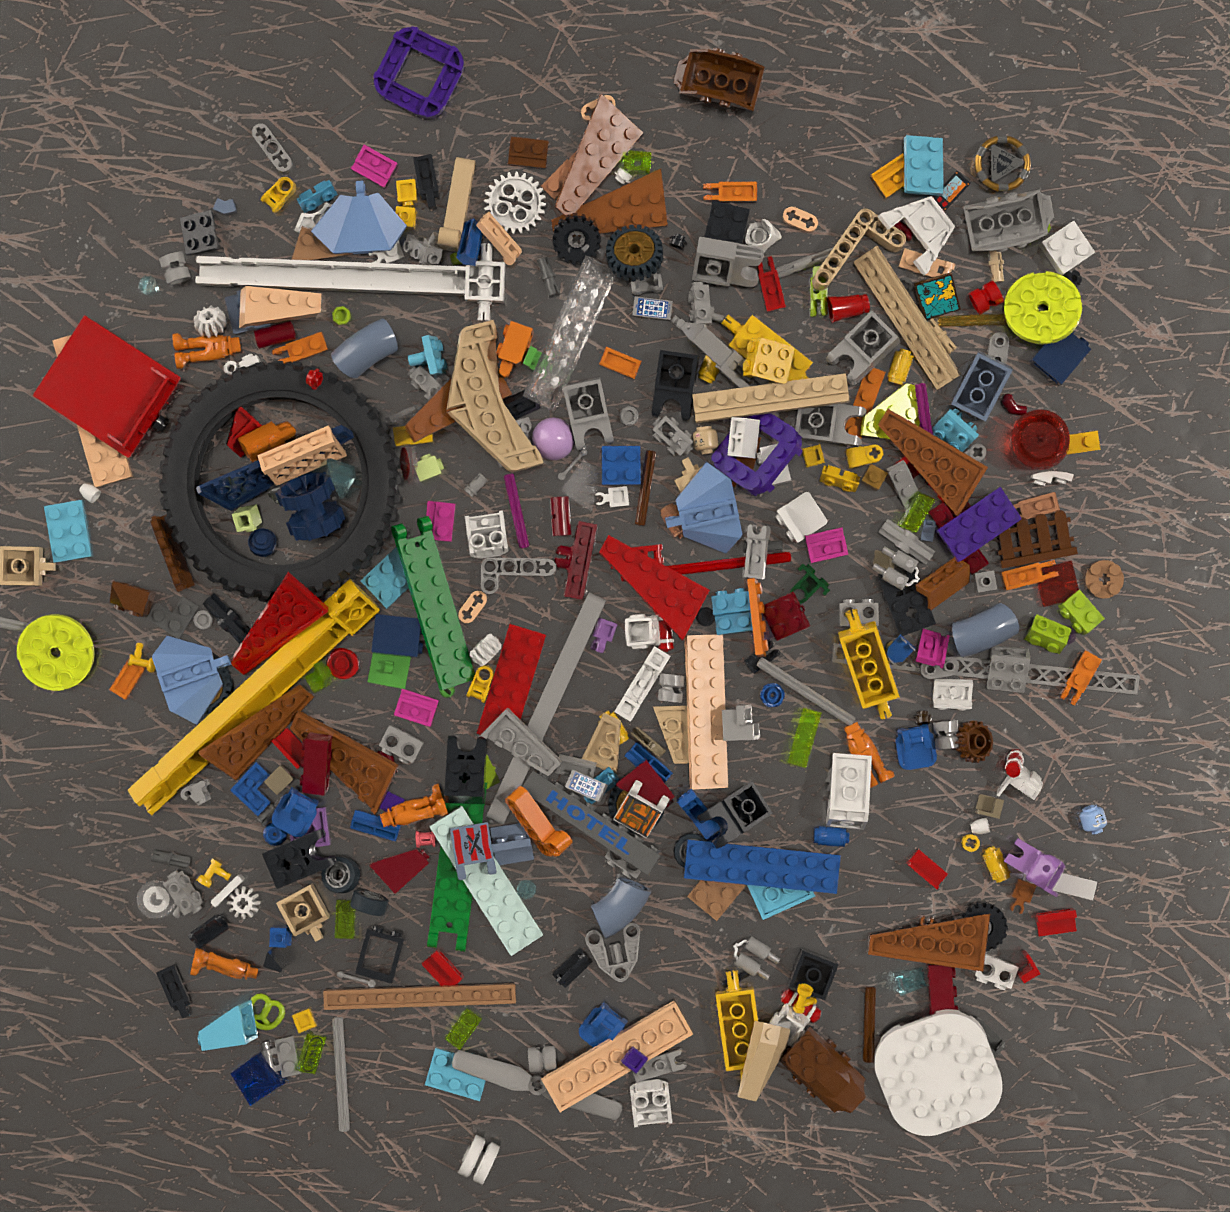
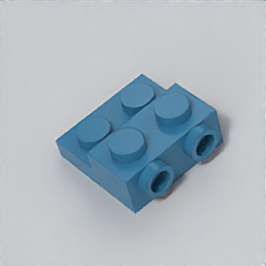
M746 588L735 589V593L727 594V591H718L716 596H711L717 635L753 631L749 591H746Z

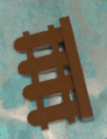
M1057 510L1054 513V520L1049 521L1046 515L1037 514L1033 524H1028V520L1021 517L1022 519L1016 523V527H1009L998 535L1001 550H997V552L1003 558L998 559V563L1002 569L1078 554L1077 547L1071 546L1074 536L1069 535L1067 523L1071 522V518L1066 517V513L1062 510ZM1055 525L1058 539L1051 540L1049 526ZM1036 528L1039 542L1032 544L1030 529ZM1014 532L1018 533L1020 546L1013 547L1011 533ZM1059 544V548L1052 549V545ZM1040 548V552L1034 553L1033 549ZM1021 551V555L1014 556V552Z
M166 515L161 517L152 516L150 523L176 591L180 592L196 586L186 558L181 552V545L175 542L171 536L173 530L166 524L164 518Z

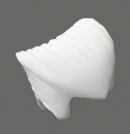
M762 219L761 222L749 223L744 240L745 245L759 247L765 252L782 236L768 220Z

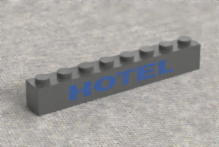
M532 771L522 787L530 793L534 800L646 875H651L662 858L659 855L660 850L652 845L648 848L642 844L644 842L642 838L636 834L633 837L627 834V828L621 824L615 826L611 823L612 818L604 813L600 816L595 812L597 808L588 802L585 805L579 801V796L573 792H570V794L563 791L565 787L555 781L553 784L548 781L549 776L540 771L538 773Z

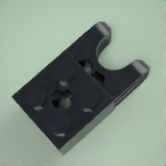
M660 350L652 416L658 417L661 415L664 404L668 400L674 399L681 406V418L684 421L690 420L693 405L692 394L695 392L699 355ZM676 367H679V370L682 371L679 377H675V374L672 373Z
M915 569L912 573L906 571V575L909 578L907 583L916 579ZM877 574V580L897 636L900 634L905 636L936 624L933 613L928 608L927 597L916 591V584L918 583L914 582L911 586H905L903 590H900L884 581L882 574ZM909 607L915 610L914 617L912 618L906 615Z
M448 736L444 791L446 803L484 804L487 755L486 738L479 736L475 748L470 752H463L458 748L457 737Z
M751 781L698 815L697 819L701 824L709 820L718 823L721 832L719 837L713 841L716 849H719L773 814L754 782Z
M323 828L262 853L276 889L338 863L334 855L321 857L316 853L315 844L326 835Z

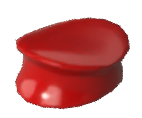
M337 648L327 656L326 667L332 676L338 679H349L359 669V661L356 654L351 650Z

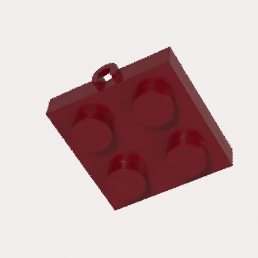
M794 591L764 604L763 614L776 641L810 626L804 613L805 607L800 605Z

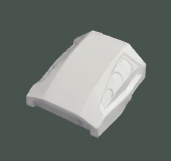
M503 511L474 517L465 516L471 557L480 559L497 557L509 551Z
M659 1079L645 1080L630 1086L634 1127L664 1122L672 1123L668 1082Z

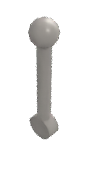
M580 450V454L575 458V460L564 470L563 473L558 474V478L560 480H564L566 477L565 475L582 458V456L587 455V450Z
M343 971L337 972L338 978L344 977L368 984L369 987H374L376 984L373 979L365 980L344 974Z

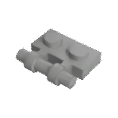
M294 1035L275 1039V1047L270 1048L269 1041L261 1043L263 1049L261 1054L265 1058V1072L268 1074L269 1081L277 1079L275 1072L280 1070L282 1078L302 1073ZM272 1054H277L279 1064H273Z

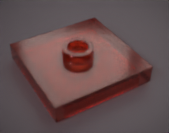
M1072 561L1041 568L1043 575L1053 571H1058L1059 576L1044 579V581L1037 583L1043 607L1063 603L1079 590Z

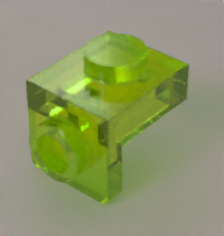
M320 661L314 664V672L305 676V680L313 693H316L331 685L332 673L327 665L324 666Z

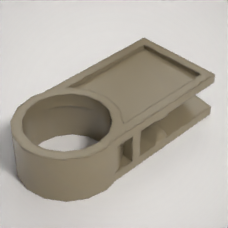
M638 726L631 733L659 758L666 752L663 747Z

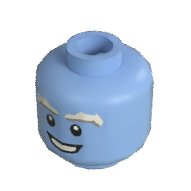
M1090 805L1082 809L1080 820L1083 830L1091 832L1093 835L1103 832L1102 828L1107 825L1103 808L1097 807V805Z

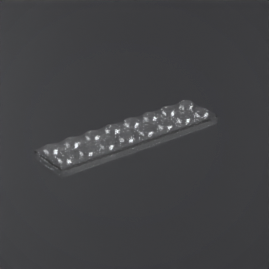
M585 256L523 397L555 412L564 393L562 385L568 384L617 275L608 266L589 256Z

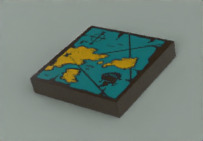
M951 272L914 283L920 310L926 320L961 310Z

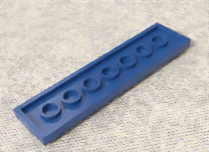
M687 839L683 878L837 894L841 855L726 844L716 849L713 842Z

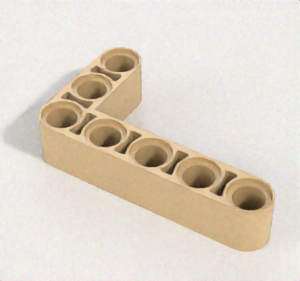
M456 157L444 227H440L438 234V246L443 250L458 252L467 216L476 160Z
M861 209L816 272L812 280L813 287L819 291L828 288L864 234L890 252H898L906 242L905 234L894 226L887 230L876 213L869 209ZM860 217L867 218L868 223L862 222ZM876 228H881L884 231V233H878L876 231ZM849 232H855L858 237L853 238ZM892 238L897 239L900 244H894ZM839 247H845L847 249V253L841 252L839 250ZM828 262H835L837 268L830 267ZM818 277H824L826 283H821Z

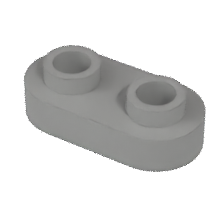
M997 332L991 336L987 355L993 358L998 357L1001 362L1006 364L1009 338L1005 333ZM998 338L1003 340L1002 345L997 344Z
M946 657L943 669L935 665L933 666L934 671L928 673L927 668L931 665L922 663L920 667L923 677L935 679L956 674L959 670V663L953 657ZM949 662L953 665L951 670L946 668V664Z

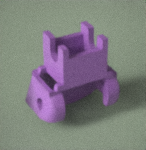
M1017 838L1015 845L1024 851V855L1018 858L1009 853L1004 862L1026 874L1028 881L1058 897L1059 894L1053 891V888L1066 867L1064 863L1055 856L1045 855Z

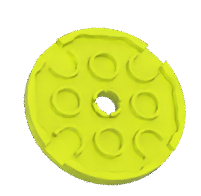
M1048 271L1037 274L1033 272L1018 279L1008 290L1004 303L1005 319L1010 329L1025 341L1035 344L1055 343L1069 336L1079 324L1082 314L1081 296L1076 286L1066 277ZM1045 304L1048 306V311H1039L1038 306Z
M50 614L37 618L23 630L18 640L17 659H19L23 669L22 672L32 683L43 689L61 691L76 686L88 675L94 662V645L88 631L78 621L65 615ZM58 648L60 657L52 656L51 649Z

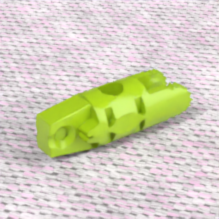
M821 266L813 267V277ZM810 277V315H817V302H821V314L823 316L828 315L827 288L818 293V290L812 285L813 277ZM818 277L821 283H826L824 277Z

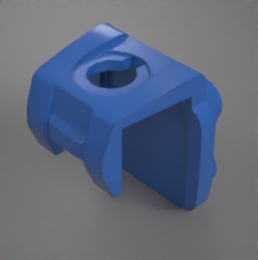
M928 724L897 729L898 737L895 739L898 762L903 769L912 770L929 767L936 762L937 753L934 736L929 731Z
M291 787L289 792L282 796L273 812L272 823L292 836L302 837L307 833L317 814L316 807L319 801Z
M603 1002L600 1007L594 1008L580 1025L579 1035L589 1045L595 1047L607 1039L613 1041L617 1034L624 1030L628 1020L618 1015L609 1005Z

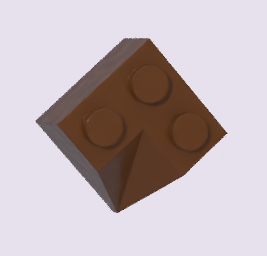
M113 581L110 603L114 604L115 609L121 611L127 609L129 610L128 614L143 617L144 615H149L156 593L121 581Z

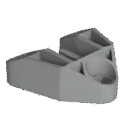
M630 922L623 928L627 960L623 958L621 943H614L609 945L613 962L609 963L606 945H604L603 936L598 930L589 931L585 937L586 944L598 966L618 982H623L629 977L638 959L640 927L634 922ZM629 926L637 928V934L633 937L628 936L626 933V929ZM593 933L597 934L600 938L597 944H591L588 940L589 936ZM619 967L624 968L626 971V975L623 978H618L615 975V970Z

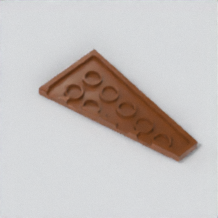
M991 913L870 935L868 955L983 972Z

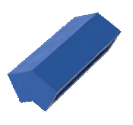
M474 218L464 223L456 256L462 264L476 266L483 233L476 226L478 222Z
M638 742L624 755L636 767L647 760L664 782L673 774Z
M355 810L350 828L396 842L401 825L383 827L380 816Z

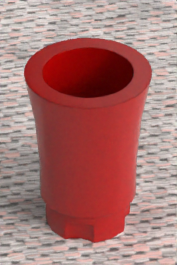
M868 295L828 296V312L831 322L834 323L842 319L869 313L870 303Z

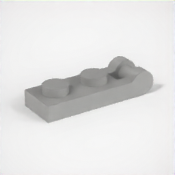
M902 460L887 468L907 514L912 513L914 508L925 506V503L921 502V496H918L920 493L906 462ZM918 496L912 505L908 502L910 498Z

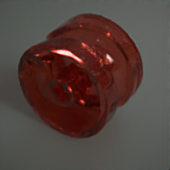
M1043 409L1033 410L1021 416L1015 423L1011 434V444L1016 457L1021 463L1032 469L1046 470L1058 465L1065 458L1070 446V434L1066 423L1056 413ZM1042 437L1044 439L1043 442H1038V438Z

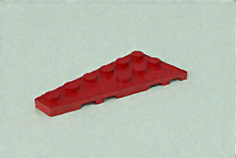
M608 535L599 554L616 569L624 580L633 587L636 593L683 641L710 590Z
M288 572L231 658L232 666L245 675L326 614L328 606Z

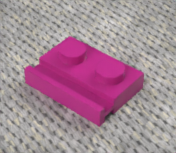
M363 145L350 169L385 188L398 163Z
M428 501L426 516H429L431 519L432 533L435 540L452 542L456 504Z
M843 527L804 536L810 563L848 555Z
M922 629L916 662L931 666L938 665L943 669L950 636L947 635L945 637L941 636V633Z
M402 689L394 715L431 727L439 700Z

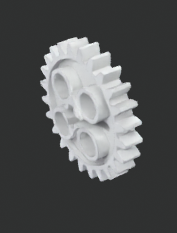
M508 172V178L500 175V182L494 179L496 185H489L492 192L485 193L490 197L484 200V203L489 204V206L484 208L485 211H491L492 216L502 227H505L506 232L511 229L513 235L516 230H519L520 234H522L523 228L529 232V225L536 227L534 221H541L538 215L545 214V211L541 209V207H546V203L541 202L546 199L545 195H540L543 192V188L537 189L539 182L532 183V176L527 180L526 173L522 177H519L518 172L515 173L514 177L511 176L510 172ZM507 187L514 188V193L510 196L504 194V190ZM525 193L533 195L532 199L528 202L522 200V196ZM499 197H503L512 202H514L515 199H518L519 204L530 206L531 209H526L520 205H516L514 208L511 202L499 200ZM499 206H508V211L505 214L499 213ZM519 211H524V212H526V217H525V219H523V220L517 219V218H516L517 212H519Z

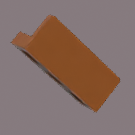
M954 557L916 584V591L928 597V608L930 610H933L970 582V565L964 561L957 562Z

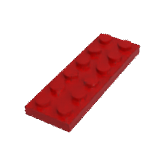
M509 624L476 734L481 735L507 708L521 720L546 634Z

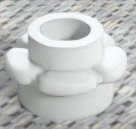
M620 167L618 171L614 172L616 174L615 179L620 183H630L629 180L632 178V175Z

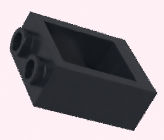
M373 925L372 928H367L355 974L392 984L406 937L402 936L401 932L391 930V933L383 931L384 928ZM371 935L398 942L390 972L363 965Z

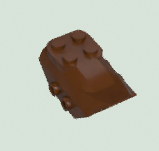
M713 48V50L690 49L689 55L678 62L673 83L679 88V94L700 98V101L703 103L711 104L712 101L719 103V106L724 108L733 106L754 111L765 67L744 58L742 54L736 52L727 54L719 48Z
M809 1027L782 1055L779 1062L793 1074L792 1078L799 1085L803 1083L808 1088L806 1091L813 1098L817 1096L834 1113L837 1111L852 1113L866 1098L864 1092V1082L866 1079L849 1062L851 1058L845 1052L839 1053L835 1049L837 1045L831 1039L825 1040L820 1034Z

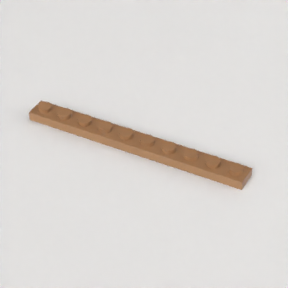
M515 983L325 989L323 991L324 1010L516 1004Z

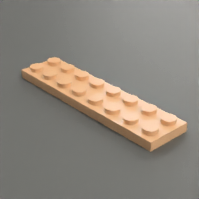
M71 335L52 340L57 357ZM77 425L96 488L133 477L126 456Z
M687 635L684 641L690 789L728 788L727 741H723L722 710H725L723 635Z
M672 1001L619 1032L613 1041L610 1039L605 1040L542 1077L541 1080L559 1112H562L632 1071L621 1062L632 1046L647 1056V1061L690 1037L693 1033L676 1002Z

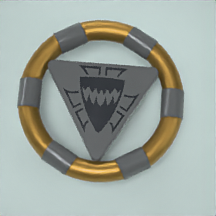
M1007 135L988 139L980 146L975 156L977 176L985 186L996 191H1009L1020 186L1026 180L1031 167L1030 155L1026 147L1019 140ZM994 144H1012L1018 149L1023 160ZM990 146L991 181L982 169V158ZM1024 164L1020 175L1015 181L1009 184L994 183Z

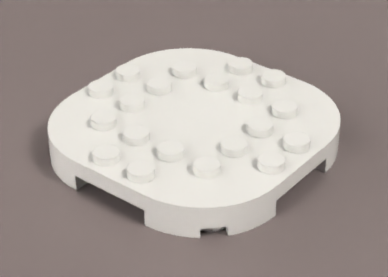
M939 1010L934 1015L900 1026V1024L896 1025L881 1037L875 1050L876 1075L892 1116L901 1127L911 1133L921 1136H933L971 1124L988 1116L1000 1101L1002 1094L1001 1073L987 1040L986 1033L975 1018L961 1013L959 1010Z

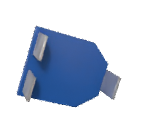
M901 634L896 639L891 640L886 646L887 657L893 664L903 662L916 649Z

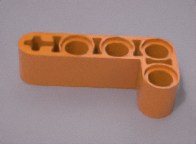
M518 786L505 799L510 810L542 854L545 856H560L572 844V839L566 832L554 829L524 787Z

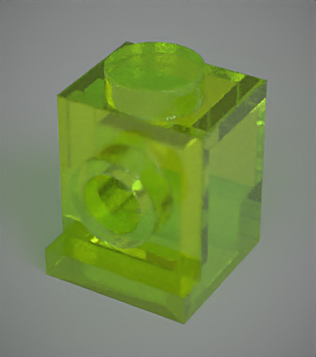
M629 150L628 155H624V167H627V172L650 174L652 152ZM634 161H641V165L635 166Z

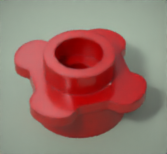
M319 369L310 370L306 377V384L312 386L313 390H316L323 381V373L319 372Z

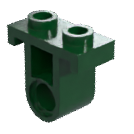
M802 563L797 570L799 572L803 570L806 574L790 589L789 593L796 589L802 590L804 597L798 601L800 604H803L820 587L824 590L821 594L825 596L830 591L828 588L829 583L822 577L818 579L814 575L816 571L809 564L805 566Z

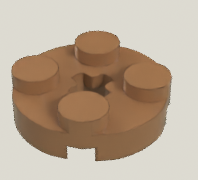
M1101 560L1093 563L1087 569L1084 582L1086 588L1095 597L1111 598L1117 595L1123 587L1124 575L1119 565L1109 560ZM1103 574H1106V577L1109 578L1106 585L1099 581V577H1103Z

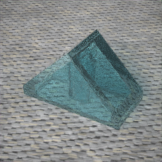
M329 458L327 459L328 473L340 499H342L356 480L355 466Z
M923 967L893 973L897 992L900 996L927 986Z

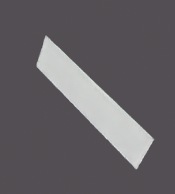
M1062 873L1053 891L1093 900L1097 881ZM1024 874L1023 880L1028 881L1026 879L1027 875Z

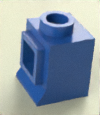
M273 925L270 927L269 947L286 948L292 944V932L288 926Z

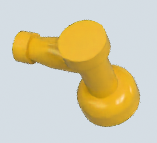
M136 643L134 655L130 654L128 665L132 666L133 664L146 667L148 672L154 673L155 665L152 657L149 660L141 659L143 644Z
M212 858L210 861L211 865L206 873L197 878L199 883L210 888L212 885L210 879L214 873L227 881L232 874L220 868L222 864Z
M799 984L797 988L799 998L797 1004L793 1006V1011L802 1014L805 1007L816 1004L817 999L816 997H810L813 993V988L810 985Z

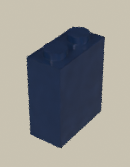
M1075 331L1058 342L1044 344L1030 360L1034 366L1058 386L1068 378L1091 350L1090 344L1084 338L1080 337L1079 339L1074 335Z
M376 614L371 652L373 654L419 658V654H423L424 643H420L423 633L418 618Z

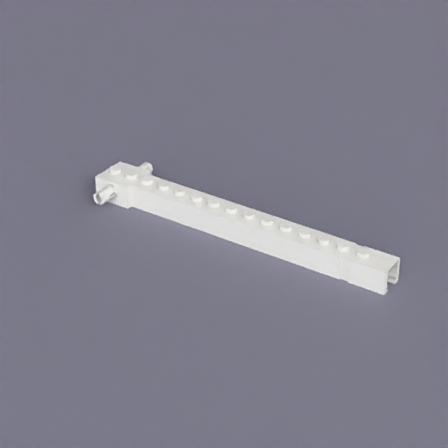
M486 243L481 244V260L476 261V266L466 265V267L259 258L232 259L231 257L197 256L196 263L200 264L199 276H196V284L199 286L217 287L240 286L244 288L245 286L272 289L465 296L466 302H477L479 304L478 321H483L484 313V320L490 321V304L504 303L506 265L505 262L492 261L493 244L489 243L487 244V252Z

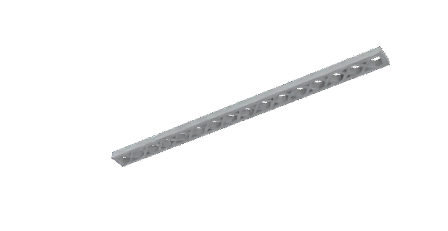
M833 643L832 662L848 664L846 658L844 660L836 659L837 648H842V645ZM912 652L910 655L913 656L911 658L907 657V661L901 666L892 663L890 665L891 669L920 672V668H917L912 663V660L917 656V652ZM946 655V657H953L959 660L964 666L954 675L988 679V675H983V673H989L988 669L991 660ZM950 662L946 664V668L949 670L952 669L950 666L952 663ZM974 662H978L983 668L977 674H974L969 668ZM1030 664L1029 670L1035 668L1040 675L1034 680H1031L1028 676L1026 683L1065 687L1067 680L1064 677L1072 672L1073 669ZM929 666L931 669H927L928 673H932L934 671L933 666ZM1051 670H1054L1059 676L1053 682H1050L1045 676ZM1096 671L1093 676L1097 682L1092 686L1086 687L1088 690L1138 695L1140 676ZM1109 676L1116 682L1111 688H1108L1103 683ZM1128 678L1134 679L1133 690H1127L1122 683Z

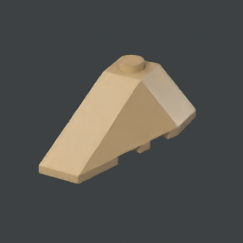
M754 1021L737 1097L757 1101L786 1050L790 1029Z

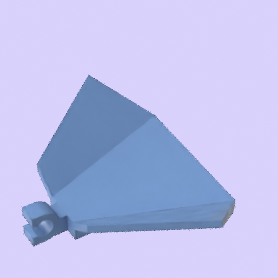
M356 181L357 196L340 195L311 230L333 254L373 253L374 251L392 250L407 225L379 193L366 196L364 181Z
M706 461L676 498L679 516L666 517L665 521L667 528L681 525L684 537L727 553L743 535L732 481Z
M170 636L165 637L152 656L169 711L197 725L223 685L217 668L232 665L230 658L226 655L214 660L211 648Z

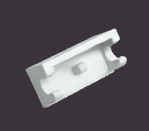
M739 417L731 418L728 456L756 458L760 420Z

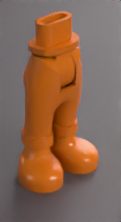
M179 333L172 335L175 351L205 348V350L190 351L189 353H175L177 369L184 368L185 364L190 361L193 363L196 361L218 360L229 354L232 356L233 353L241 352L239 337L231 338V336H228L227 338V336L217 335V337L212 335L210 338L199 336L188 338L187 340L182 338Z
M858 722L844 728L847 734L846 739H849L848 747L850 753L853 755L872 756V767L876 770L880 783L895 776L892 770H887L883 767L884 763L881 761L875 744L864 732V728H860ZM872 769L870 788L879 784L872 773Z
M435 784L432 786L431 796H424L423 798L397 804L391 808V811L387 809L388 812L380 814L383 827L389 825L396 827L397 825H408L419 820L433 818L434 815L446 816L448 812L439 784Z
M196 948L190 975L196 976L201 968L206 967L207 970H214L228 977L236 979L245 977V980H247L248 977L256 979L259 968L250 967L251 964L239 959L224 958L213 952L209 953L203 949Z

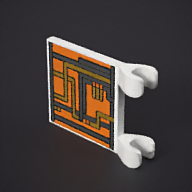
M636 780L613 820L647 838L670 799L663 795L656 806L637 795L642 783Z

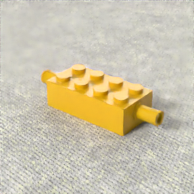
M729 314L721 323L735 334L728 348L734 349L745 360L748 354L747 345L751 338L761 337L790 345L753 315L745 325H741ZM795 348L787 381L809 379L805 372L813 362Z
M852 609L854 617H852L849 610L845 614L851 628L840 631L838 634L862 708L876 705L880 719H886L884 711L887 718L892 716L887 701L899 698V692L876 622L872 621L861 624L858 610Z
M732 970L733 979L731 971L725 972L728 989L715 992L725 1068L726 1071L740 1070V1078H742L754 1021H758L754 988L740 987L738 970Z

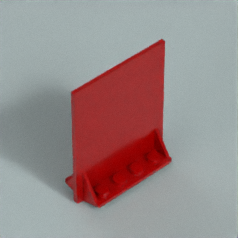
M84 315L32 396L124 456L130 458L152 423L156 420L165 403L168 404L167 400L180 382L181 377Z

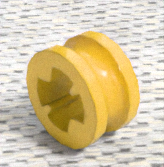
M968 834L962 838L961 845L966 851L973 852L979 848L980 841L977 836ZM968 838L975 840L973 848L966 846Z

